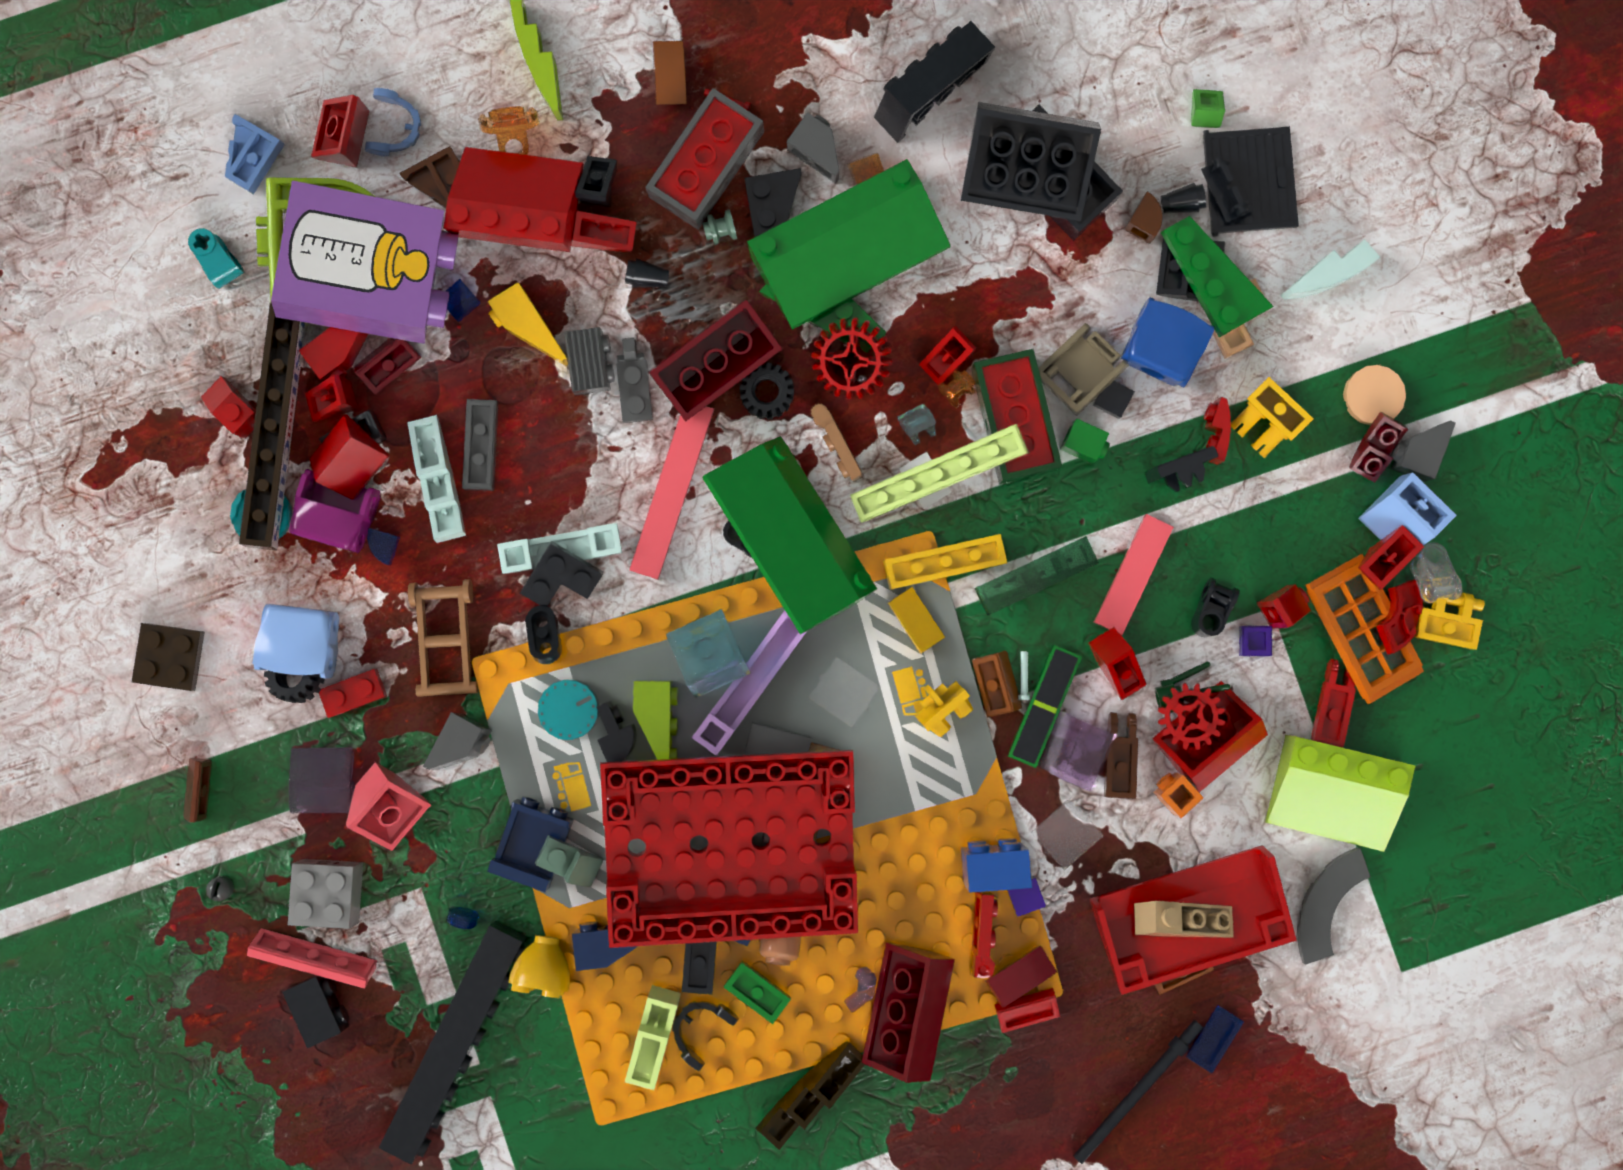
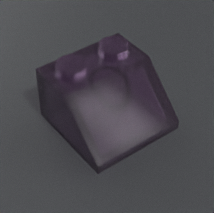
M1060 710L1037 766L1062 780L1091 792L1096 787L1117 733Z

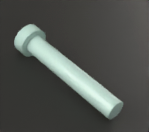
M1021 651V695H1018V700H1030V695H1028L1027 651Z

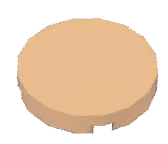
M1380 365L1366 366L1353 373L1345 384L1343 398L1348 407L1347 411L1358 422L1370 426L1380 412L1394 419L1404 407L1406 399L1405 385L1399 375L1388 367Z

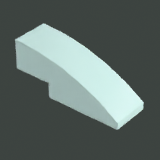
M1365 239L1342 258L1333 250L1288 288L1281 297L1284 300L1302 298L1329 290L1356 276L1378 260L1380 256Z

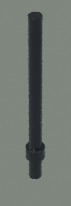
M1194 1019L1179 1037L1176 1035L1168 1043L1170 1047L1075 1152L1073 1156L1077 1161L1083 1164L1178 1056L1183 1057L1190 1049L1188 1045L1203 1030L1204 1027Z

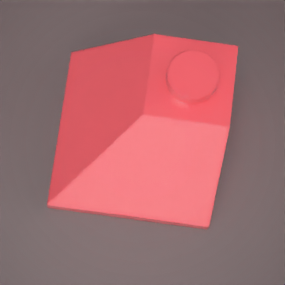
M375 762L355 785L346 826L352 831L393 851L431 804L401 777Z

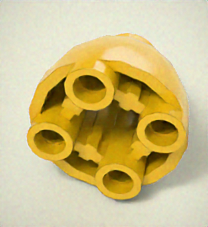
M535 935L534 942L519 955L513 965L508 980L512 984L511 991L529 993L534 989L542 990V996L560 998V996L564 995V992L569 991L570 972L564 953L559 947V938Z

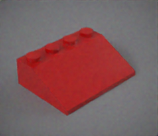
M465 147L448 196L443 228L447 232L459 234L458 237L570 252L578 205L575 192L584 164L583 162Z

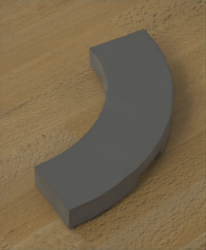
M1356 847L1327 864L1314 883H1311L1301 904L1303 906L1299 924L1297 925L1299 953L1302 963L1305 965L1334 955L1331 945V923L1335 910L1341 899L1351 888L1371 877L1361 848Z

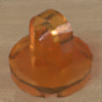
M511 106L493 109L488 112L489 117H485V114L479 116L480 131L496 134L499 151L507 152L505 150L506 143L509 140L516 139L522 143L521 150L516 154H528L529 144L526 130L536 127L540 122L536 109L530 107L529 112H524V107Z

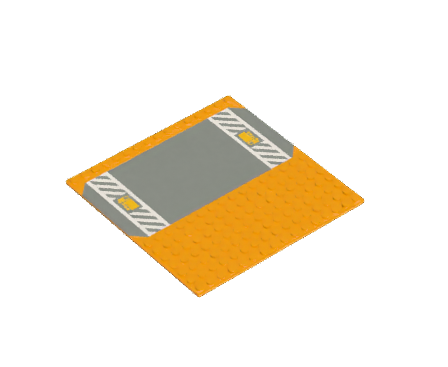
M931 531L855 551L865 570L871 576L877 590L856 605L806 632L717 756L692 739V736L785 610L765 577L560 633L562 652L560 657L551 664L536 662L529 651L528 643L473 658L472 666L488 726L492 730L491 737L510 807L514 800L529 797L539 801V807L550 810L551 807H556L567 811V817L573 818L574 821L566 843L604 859L591 888L569 884L565 881L564 877L554 874L550 888L546 892L533 888L545 936L559 938V947L568 963L570 986L569 991L564 992L562 999L594 1118L598 1125H606L815 1066L846 1041L850 1042L860 1053L864 1052L886 942L929 950L955 959L941 1030L996 1015L994 1004L999 1002L985 982L988 978H974L972 976V937L976 892L969 893L964 885L961 847H968V842L986 841V844L999 845L998 840L1015 838L1020 843L1021 840L947 578L890 590L883 563L885 559L938 548L935 536ZM911 587L914 588L945 638L921 654L887 604ZM546 648L543 653H548L551 648ZM562 680H576L589 686L596 695L599 705L611 701L613 706L618 705L625 720L621 722L622 727L624 728L634 723L637 733L635 747L631 754L623 761L657 760L633 713L634 681L636 680L673 681V687H678V705H673L672 718H678L677 736H672V748H677V759L744 755L752 722L811 737L808 752L853 750L855 813L852 814L854 867L857 873L858 933L801 937L799 957L794 961H790V966L766 963V958L759 951L761 939L750 940L748 946L736 941H719L716 948L712 995L682 992L685 944L638 946L606 968L576 971L572 933L580 928L579 924L586 922H598V926L608 925L605 828L603 826L600 762L607 761L597 741L607 736L608 733L598 714L594 727L582 737L573 740H563L548 734L538 717V702L543 692L553 683ZM957 681L970 695L968 700L973 711L961 719L952 711L945 717L951 728L946 734L939 737L931 730L927 731L915 715L924 708L920 702L928 696L924 690L927 684L935 690L942 683L948 688ZM819 829L815 832L813 839L817 843H825L830 838V832L826 829ZM758 832L753 836L752 843L759 847L766 845L762 844L764 832ZM700 835L693 837L690 841L691 847L696 850H702L708 844V840ZM633 839L629 842L628 848L633 853H641L645 850L646 844L641 839ZM1007 890L989 891L998 902L997 917L992 919V929L996 933V943L994 948H990V958L995 963L993 975L1040 945L1057 971L1040 909L1017 917ZM742 960L791 996L790 1002L773 1024L724 988V984ZM1058 971L1023 996L1053 988L1056 998L1060 997L1063 989ZM652 985L681 993L675 1018L679 1016L686 1005L693 1001L709 1002L717 1006L721 1003L739 1017V1020L733 1026L710 1010L695 1009L690 1011L687 1015L693 1021L689 1024L683 1019L681 1026L682 1038L686 1045L705 1062L702 1069L698 1071L682 1059L681 1054L683 1052L678 1047L674 1038V1032L671 1029L655 1089L650 1090L625 1082L637 1033Z

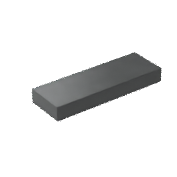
M467 399L462 489L494 491L499 404L497 400Z

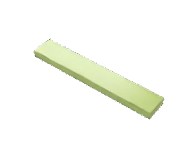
M1015 424L853 493L850 496L860 522L864 523L1028 454L1029 451L1018 424Z

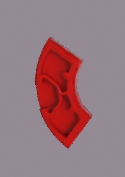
M1418 578L1388 589L1391 600L1389 613L1385 620L1376 626L1387 655L1404 648L1417 632L1416 626L1423 609V596Z

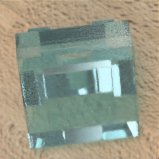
M924 404L897 417L900 426L915 445L920 443L918 433L925 429L931 437L936 435V421L933 414Z

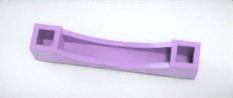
M785 610L692 736V739L716 756L806 634L804 632L800 635Z

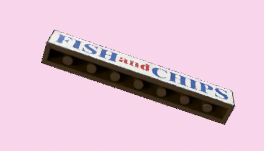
M270 303L239 544L248 548L277 551L302 358L298 350L303 347L306 322L276 317L272 303Z

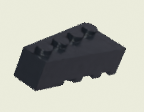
M972 21L963 28L960 26L955 27L948 34L947 40L940 45L939 42L934 44L927 51L926 57L923 60H914L906 68L903 76L900 78L897 76L893 77L884 86L883 90L885 93L874 118L897 143L906 136L905 132L909 124L913 122L917 126L933 108L934 102L938 106L943 103L955 89L954 84L960 87L989 60L995 46Z

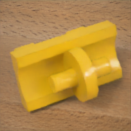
M957 681L948 688L942 683L935 690L927 684L924 690L928 696L920 702L924 708L915 717L927 731L931 730L937 736L942 737L951 728L945 719L947 715L954 711L961 719L973 711L968 700L970 695Z

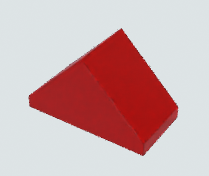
M955 326L919 365L940 386L974 354L976 347Z
M333 375L305 393L313 422L358 410L351 381L341 375Z
M1401 525L1369 548L1358 569L1379 590H1382L1424 546Z

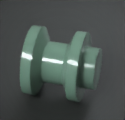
M730 209L725 210L723 218L714 219L710 214L707 215L708 222L702 223L706 239H713L714 245L719 244L720 237L729 235L733 240L737 239Z

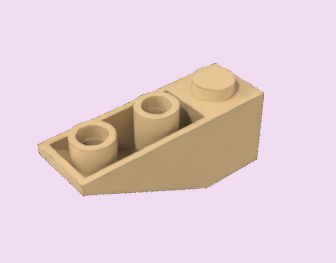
M1165 901L1134 904L1135 935L1233 937L1232 906Z

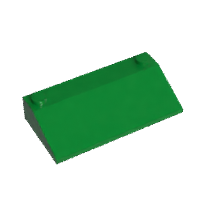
M908 159L747 241L750 257L792 330L951 247L924 186Z
M781 436L758 445L702 477L800 635L856 605L877 590L871 576L865 570Z

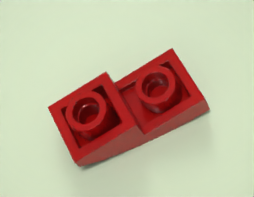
M1224 397L1218 398L1214 403L1210 402L1204 414V420H1207L1205 429L1216 433L1210 436L1206 448L1210 446L1216 448L1219 457L1208 461L1216 465L1225 462L1230 441V409L1228 400Z

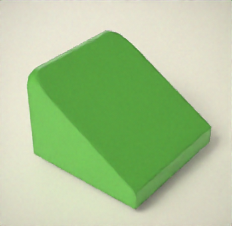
M1193 89L1191 125L1193 127L1219 128L1225 114L1223 91Z

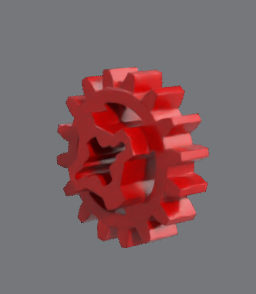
M1183 683V691L1181 692L1175 687L1171 688L1173 697L1170 698L1164 695L1162 700L1167 706L1158 708V712L1165 716L1158 720V724H1166L1167 726L1162 734L1164 736L1172 734L1174 736L1171 742L1173 745L1179 740L1183 741V749L1186 750L1189 743H1194L1197 750L1200 749V741L1203 740L1208 745H1211L1210 735L1213 734L1219 737L1221 732L1216 727L1217 725H1225L1226 722L1224 719L1219 718V714L1224 713L1225 708L1216 706L1221 700L1220 696L1211 698L1209 696L1212 690L1210 687L1204 692L1200 691V683H1196L1194 689H1189L1188 684ZM1184 696H1198L1191 703H1183L1178 700ZM1207 703L1212 709V722L1204 714V707ZM1200 704L1197 717L1200 720L1198 722L1192 720L1186 727H1183L1186 722V714L1183 712L1185 710L1190 712ZM1171 710L1178 715L1179 725L1177 728L1172 724ZM1193 729L1204 731L1203 734L1198 736L1186 735L1189 730Z

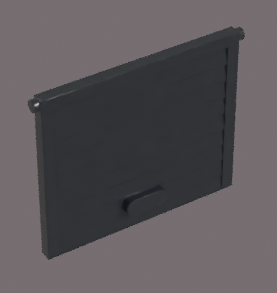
M1290 126L1209 133V130H1204L1205 167L1213 164L1212 161L1218 157L1224 156L1226 158L1229 156L1254 209L1252 212L1226 223L1207 184L1212 237H1217L1221 233L1297 228L1299 223Z

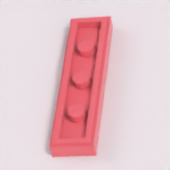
M1148 514L1144 515L1093 623L1108 630L1115 627L1123 635L1174 528L1173 526Z
M262 928L249 945L247 952L249 957L364 989L377 965V960Z

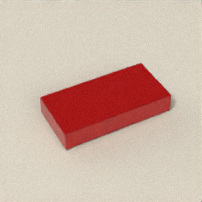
M1053 988L1019 997L1005 1007H1001L999 1003L994 1004L1002 1033L1060 1017Z

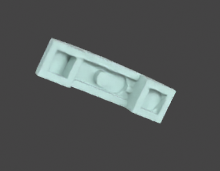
M617 523L546 537L497 544L502 574L534 570L551 541L585 561L622 553Z

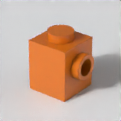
M1176 772L1173 775L1168 773L1163 776L1156 784L1158 788L1153 792L1166 808L1179 818L1185 816L1204 798L1184 775Z

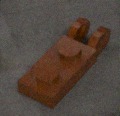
M1114 712L1109 713L1104 777V797L1136 799L1138 738H1136L1137 716L1135 713L1127 715V737H1117L1118 715Z

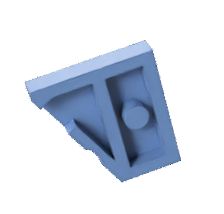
M235 114L232 118V123L235 125L234 140L229 141V160L226 163L225 177L254 195L285 144L278 138Z

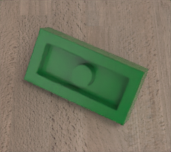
M743 960L724 984L726 990L772 1024L791 1000V996Z

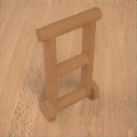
M464 579L462 586L419 588L416 582L409 583V604L411 607H416L421 674V684L416 685V696L478 693L477 681H472L467 613V603L473 602L471 579ZM458 598L460 634L427 636L425 600ZM461 646L463 682L430 684L428 648Z

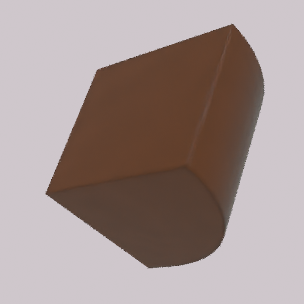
M1148 191L1145 193L1124 229L1148 244L1157 236L1163 218L1161 206Z

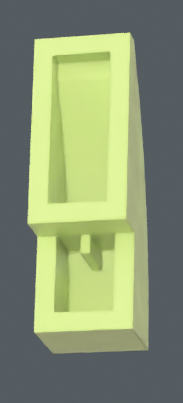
M654 985L651 986L628 1067L626 1083L650 1090L655 1089L681 993Z

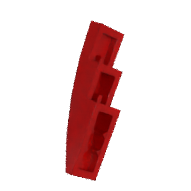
M577 211L571 246L632 252L636 222Z

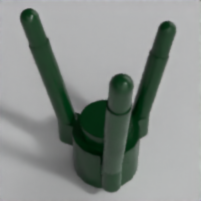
M1207 661L1171 679L1160 681L1161 686L1155 687L1158 707L1167 706L1162 698L1164 695L1170 698L1173 697L1171 688L1175 687L1179 692L1182 691L1180 685L1174 686V684L1210 667V662ZM1229 684L1211 686V693L1229 690L1231 686ZM1209 687L1201 688L1200 691L1204 692ZM1184 696V697H1182V698H1180V699H1178V700H1179V701H1182V702L1184 703V699H1185V698H1190V697H1195V696Z

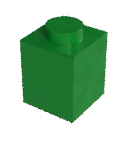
M1076 418L1071 422L1060 450L1093 464L1098 458L1103 459L1110 446V443L1106 441L1109 433Z

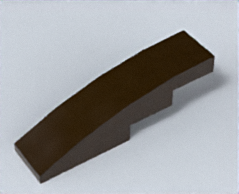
M844 1042L805 1074L775 1104L755 1129L780 1150L798 1126L805 1130L823 1106L830 1109L864 1067L865 1064L862 1063L863 1055L850 1042Z

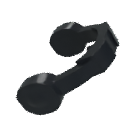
M693 1001L686 1005L674 1020L672 1031L674 1032V1038L678 1047L683 1052L681 1057L687 1064L698 1071L702 1069L705 1062L684 1042L681 1033L682 1021L684 1019L690 1024L693 1019L687 1013L695 1009H707L734 1026L739 1017L721 1003L717 1006L709 1002Z

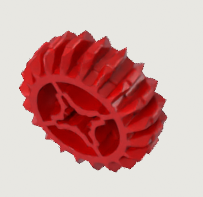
M858 317L852 319L851 326L848 325L846 318H842L840 320L841 329H839L836 323H830L829 329L831 333L826 330L820 332V336L825 342L822 340L814 342V346L821 351H814L811 354L812 358L820 360V362L813 364L812 369H822L823 371L817 376V380L822 381L825 378L828 380L824 389L829 390L834 385L837 387L834 395L837 397L841 394L842 390H846L845 396L849 400L852 398L853 391H856L857 397L862 399L864 397L863 388L870 395L874 394L875 388L872 383L882 387L884 381L880 376L889 377L890 371L883 366H891L893 364V359L884 357V355L892 352V347L882 348L881 346L888 340V337L886 335L879 339L876 337L880 331L878 326L872 332L867 330L870 326L869 320H866L862 327H858ZM849 335V341L845 350L829 352L834 340L841 336ZM859 337L865 339L872 346L875 356L861 349ZM853 348V352L856 354L855 357L858 356L859 360L856 361L851 369L852 365L848 363L849 360L846 361L845 357L849 355ZM829 361L843 368L846 380L839 377L833 371ZM869 365L876 366L873 374L868 378L855 381L858 368L868 367Z

